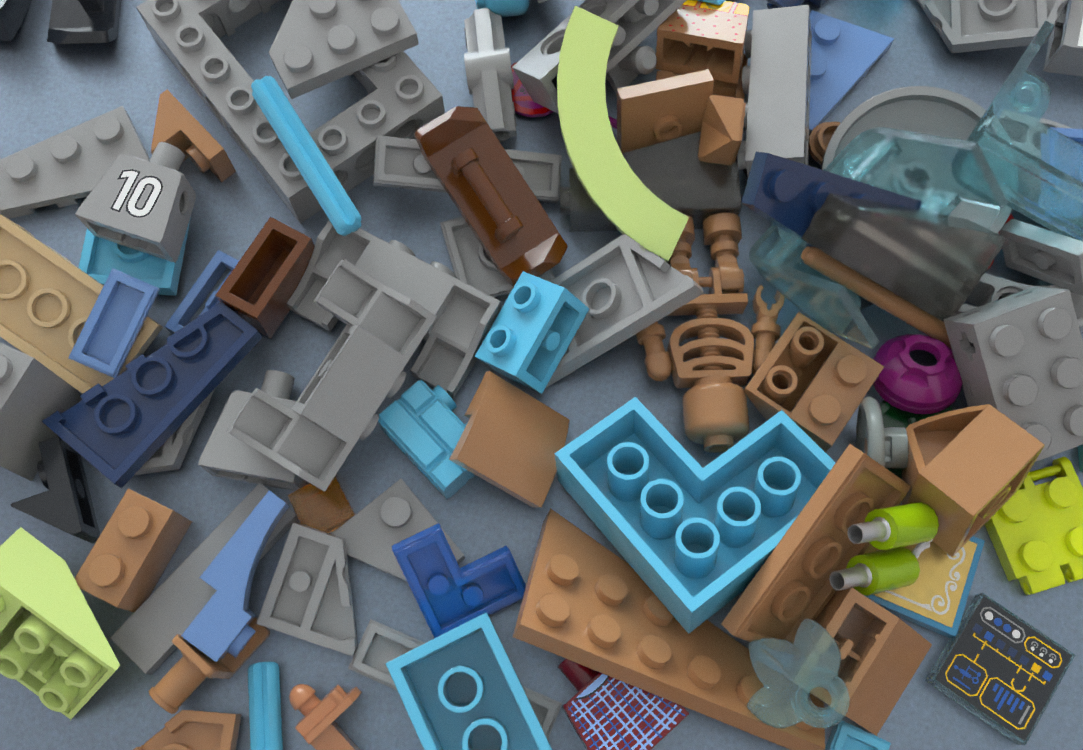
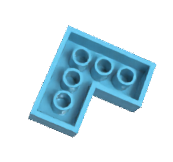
M636 397L554 453L557 477L560 484L688 634L747 588L836 463L781 410L702 468Z
M487 612L385 663L424 750H552Z

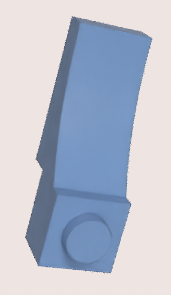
M270 490L199 577L217 591L181 637L215 662L223 659L227 653L236 658L256 632V630L249 626L256 617V614L249 609L254 574L269 537L290 507Z

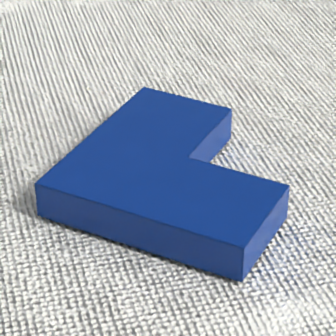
M439 523L391 546L434 638L486 612L488 615H491L523 599L526 584L507 545L461 568Z

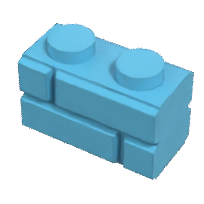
M418 380L401 395L399 400H395L379 414L378 424L382 431L447 500L461 489L469 479L475 476V474L449 460L467 423L464 424L452 412L457 408V405L441 386L437 385L431 390L423 380Z

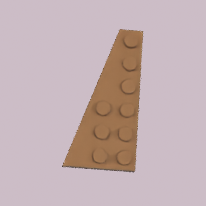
M550 508L542 524L513 633L514 638L787 749H825L824 702L793 682L710 621L706 620L688 634L627 562Z

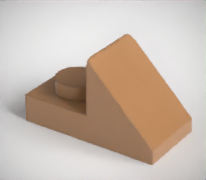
M168 89L161 93L151 153L153 154L159 142H166L179 148L185 154L184 161L190 158L202 173L210 169L221 182L234 174L236 170L224 148Z

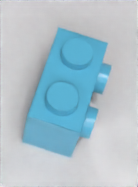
M523 271L475 357L501 375L542 394L588 313L589 308L565 287Z

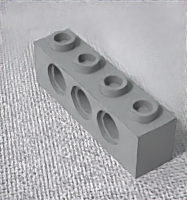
M687 0L584 1L579 8L619 25L617 35L611 47L606 74ZM571 14L512 67L532 100L558 113L557 74L559 56Z

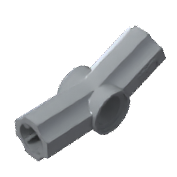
M489 8L476 9L469 18L464 20L466 48L468 53H464L469 94H473L474 108H478L499 142H504L511 137L517 136L515 109L511 89H514L509 47L505 48L501 15L493 13Z

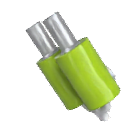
M917 502L904 505L898 504L892 507L874 509L869 512L864 523L853 524L848 528V538L854 544L869 542L879 550L856 555L850 559L846 569L832 572L829 578L831 586L835 590H844L852 587L861 594L868 596L914 584L920 572L917 559L924 549L930 547V542L933 541L938 532L939 523L935 511L928 504ZM918 544L912 552L904 548V546Z

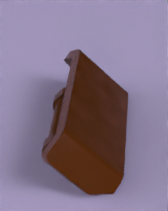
M456 106L415 132L416 141L425 160L500 274L513 287L523 271L539 277L560 263L568 245L478 108Z

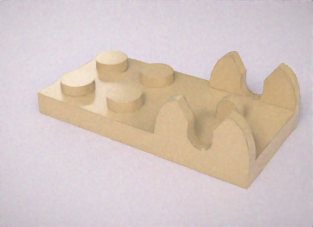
M0 214V337L26 355L35 358L81 393H85L98 383L104 386L114 378L69 359L71 351L104 285L76 267L66 257L36 239L30 232ZM146 317L119 375L128 370L125 365L144 354L163 329V326L150 317Z

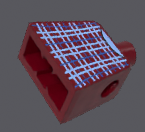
M565 659L557 666L578 691L562 708L586 750H651L689 715L687 710L679 704L571 660Z

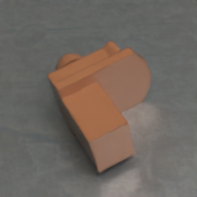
M298 684L292 688L289 695L290 704L295 711L298 709L304 715L295 726V729L308 744H311L316 750H360L334 721L362 693L357 687L346 693L337 685L322 700L314 694L316 691L309 685Z

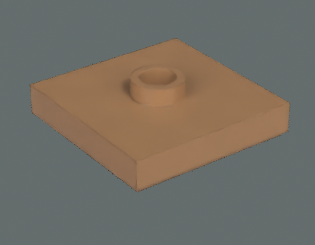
M709 69L617 88V144L629 166L699 152L702 120L708 97L713 95L714 79Z

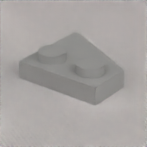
M298 522L292 523L256 624L353 656L358 643L345 538Z

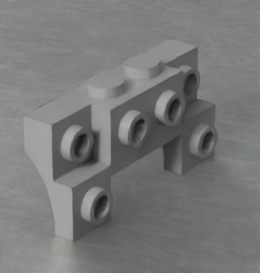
M329 220L318 235L307 269L293 295L287 302L289 309L331 332L339 319L313 301L340 260H348L368 275L413 299L437 316L423 338L427 342L410 371L412 376L423 380L434 388L437 385L441 386L454 398L478 359L475 355L501 310V301L457 279L454 272L445 265L436 261L428 264L416 258L413 251L399 241L391 240L388 243L361 228L346 236H342L337 233Z
M346 259L340 260L313 302L347 325L292 409L260 389L255 388L227 431L235 438L324 492L358 439L361 441L365 440L374 430L379 419L376 411L386 396L391 398L402 386L406 378V372L403 371L404 367L437 317L413 299L381 283Z

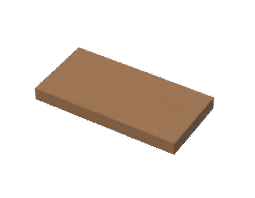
M849 444L721 625L735 637L785 656L790 655L837 591L830 584L829 578L831 573L846 569L850 559L856 555L864 554L870 545L869 542L852 543L848 538V528L853 524L864 523L868 513L874 509L900 504L911 486L871 457Z

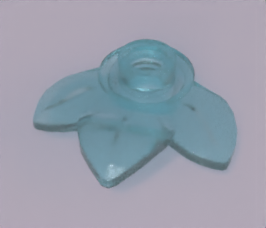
M804 619L797 630L794 644L788 640L777 638H763L750 642L749 653L752 667L764 687L759 689L750 698L747 708L759 720L776 728H786L802 721L812 727L829 728L843 720L849 709L850 695L846 684L838 676L841 652L836 641L823 626L811 619ZM822 687L828 690L832 698L831 704L828 707L820 708L812 703L810 692L813 688Z

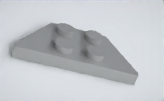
M917 0V2L950 52L961 53L1046 44L1068 0Z
M626 234L619 236L560 274L550 282L565 287L585 304L589 311L546 388L704 293L702 287L692 278L682 274L653 252L646 250Z

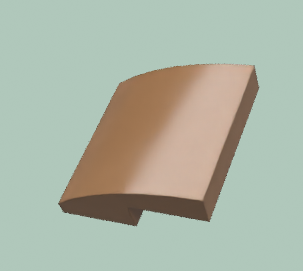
M488 371L485 373L464 415L469 418V421L449 460L533 508H542L557 471L554 453L565 446L570 420L493 372Z

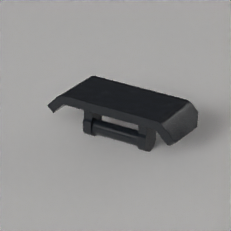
M52 0L47 42L78 44L108 43L113 41L118 36L122 0Z

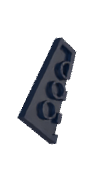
M756 151L741 203L785 232L796 235L805 241L807 246H815L894 292L897 284L895 274L897 269L903 264L922 201L780 156ZM864 201L873 204L876 208L882 206L888 208L891 211L892 219L884 230L888 237L885 248L877 255H868L865 259L850 265L848 262L849 251L861 234L855 218L858 204Z

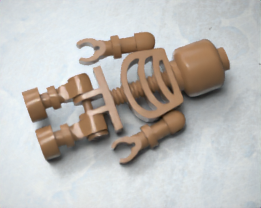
M717 213L703 221L704 245H711V258L715 260V267H710L709 277H699L698 269L691 268L689 259L692 257L691 246L695 240L694 219L686 215L689 219L668 264L682 274L692 278L701 287H709V294H702L667 315H696L697 317L679 325L673 330L667 352H665L662 341L666 337L664 326L658 324V322L638 332L636 337L638 344L644 345L646 352L644 362L647 373L653 380L663 381L672 374L676 388H690L682 398L686 437L694 443L702 444L705 452L721 453L726 452L734 446V442L743 439L749 433L747 396L741 386H745L751 373L755 375L775 346V341L780 339L781 326L776 324L784 304L785 293L782 287L779 288L774 296L776 303L772 304L768 310L767 303L761 298L764 287L760 285L757 288L752 301L757 322L752 325L751 332L739 322L718 318L717 315L743 314L748 304V295L743 293L744 272L743 269H739L737 257L739 256L738 243L742 239L741 219L733 213ZM698 336L697 340L679 346L684 340Z

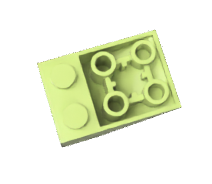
M20 527L0 546V673L9 679L17 680L39 696L40 701L47 708L61 712L71 720L113 675L120 664L66 561Z

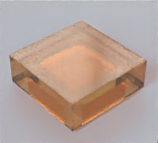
M336 475L325 492L310 483L287 495L301 524L328 533L338 529L355 515Z

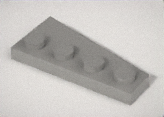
M120 106L0 159V214L11 219L33 214L36 208L56 204L60 208L78 204L77 199L89 195L118 156L128 154L149 161L148 153L125 108Z

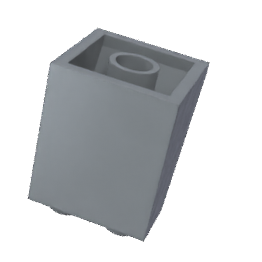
M1 342L0 466L32 481L38 472L37 464L42 460L38 443L58 436L42 420L57 410L63 413L82 400L80 397L82 393L35 358Z

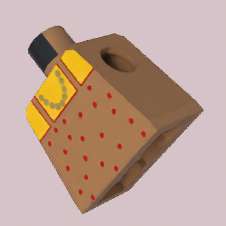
M687 0L657 29V63L655 69L680 74L709 69L714 80L738 84L745 50L744 45L750 7L743 3H736L735 0H726L721 5L698 0Z

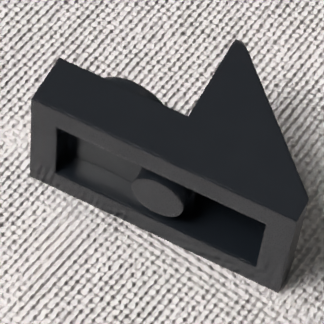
M59 436L39 442L42 460L38 462L37 469L39 477L48 491L13 502L11 507L90 543L96 542L100 536V531L81 455Z

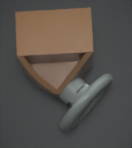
M865 397L858 409L856 448L886 469H902V480L911 486L902 500V505L923 502L935 511L939 527L933 542L951 557L1019 490L1045 444L990 404L966 407L934 415L912 423L906 429L905 427L884 428L880 405L873 397Z

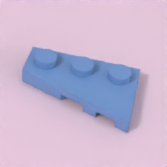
M811 10L812 52L809 134L817 125L823 123L840 105L846 94L865 77L872 65L889 50L895 38Z

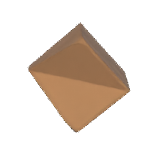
M710 95L708 97L701 127L698 159L700 161L731 166L733 162L735 163L742 142L746 106L744 99Z

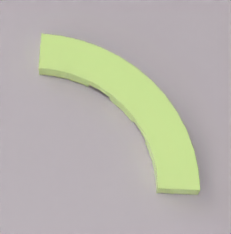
M575 6L565 30L557 74L558 114L568 157L588 196L607 219L616 226V229L668 263L689 217L667 205L641 182L622 155L614 137L607 111L605 78L611 47L617 35L619 25Z

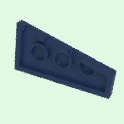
M220 302L169 336L167 344L147 357L143 354L125 365L128 370L104 386L98 383L80 395L82 398L80 402L63 413L57 410L42 420V422L112 483L123 488L263 337L257 329L223 302Z

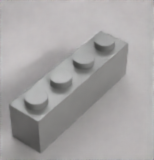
M809 5L754 10L752 30H746L744 45L746 58H751L750 66H743L742 68L743 93L749 94L748 103L745 106L743 131H746V141L741 142L737 154L739 170L747 169L748 177L756 151L770 153L808 165L812 52Z

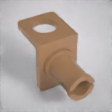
M255 617L249 626L256 630V632L236 658L227 653L218 662L212 660L181 637V634H177L171 641L181 650L183 657L155 687L148 691L149 695L165 711L175 714L184 701L207 677L211 679H230L269 637V629L256 624L258 619Z

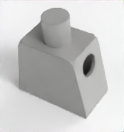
M267 370L261 391L291 409L296 403L294 400H289L295 378L285 372ZM239 390L232 392L201 454L198 465L212 476L253 484L261 482L264 486L304 493L306 480L227 432L252 394Z

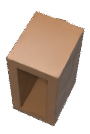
M128 488L75 576L79 588L117 608L135 612L150 597L192 521L174 510Z

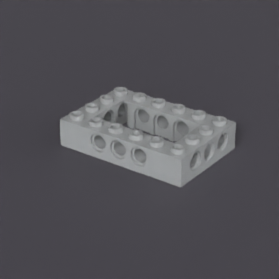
M147 0L136 8L153 39L298 222L301 224L322 210L316 197L252 96L251 84L254 82L253 79L219 39L225 34L228 37L235 33L234 29L260 12L266 14L271 10L270 6L280 0ZM404 51L349 74V76L353 74L367 90L368 95L309 133L346 193L374 174L375 140L377 135L416 139L415 132L419 128L445 113L442 94Z

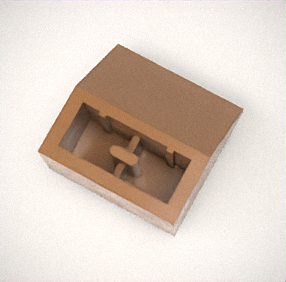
M798 312L744 389V393L766 421L782 410L826 452L833 446L884 366Z
M851 587L835 592L816 618L783 671V674L877 736L932 644L900 618Z

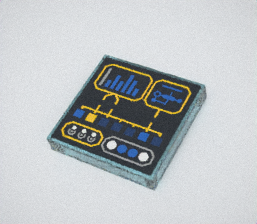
M980 593L973 598L961 619L956 637L949 639L925 681L1017 745H1026L1072 663L1075 654L984 593Z

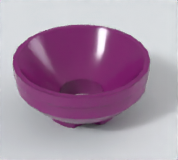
M922 334L896 336L881 345L873 360L884 366L873 383L875 390L885 401L902 411L914 414L940 412L955 402L962 389L963 382L952 349L940 340ZM913 350L928 351L935 356L937 364L933 366L917 364L911 359L909 353Z

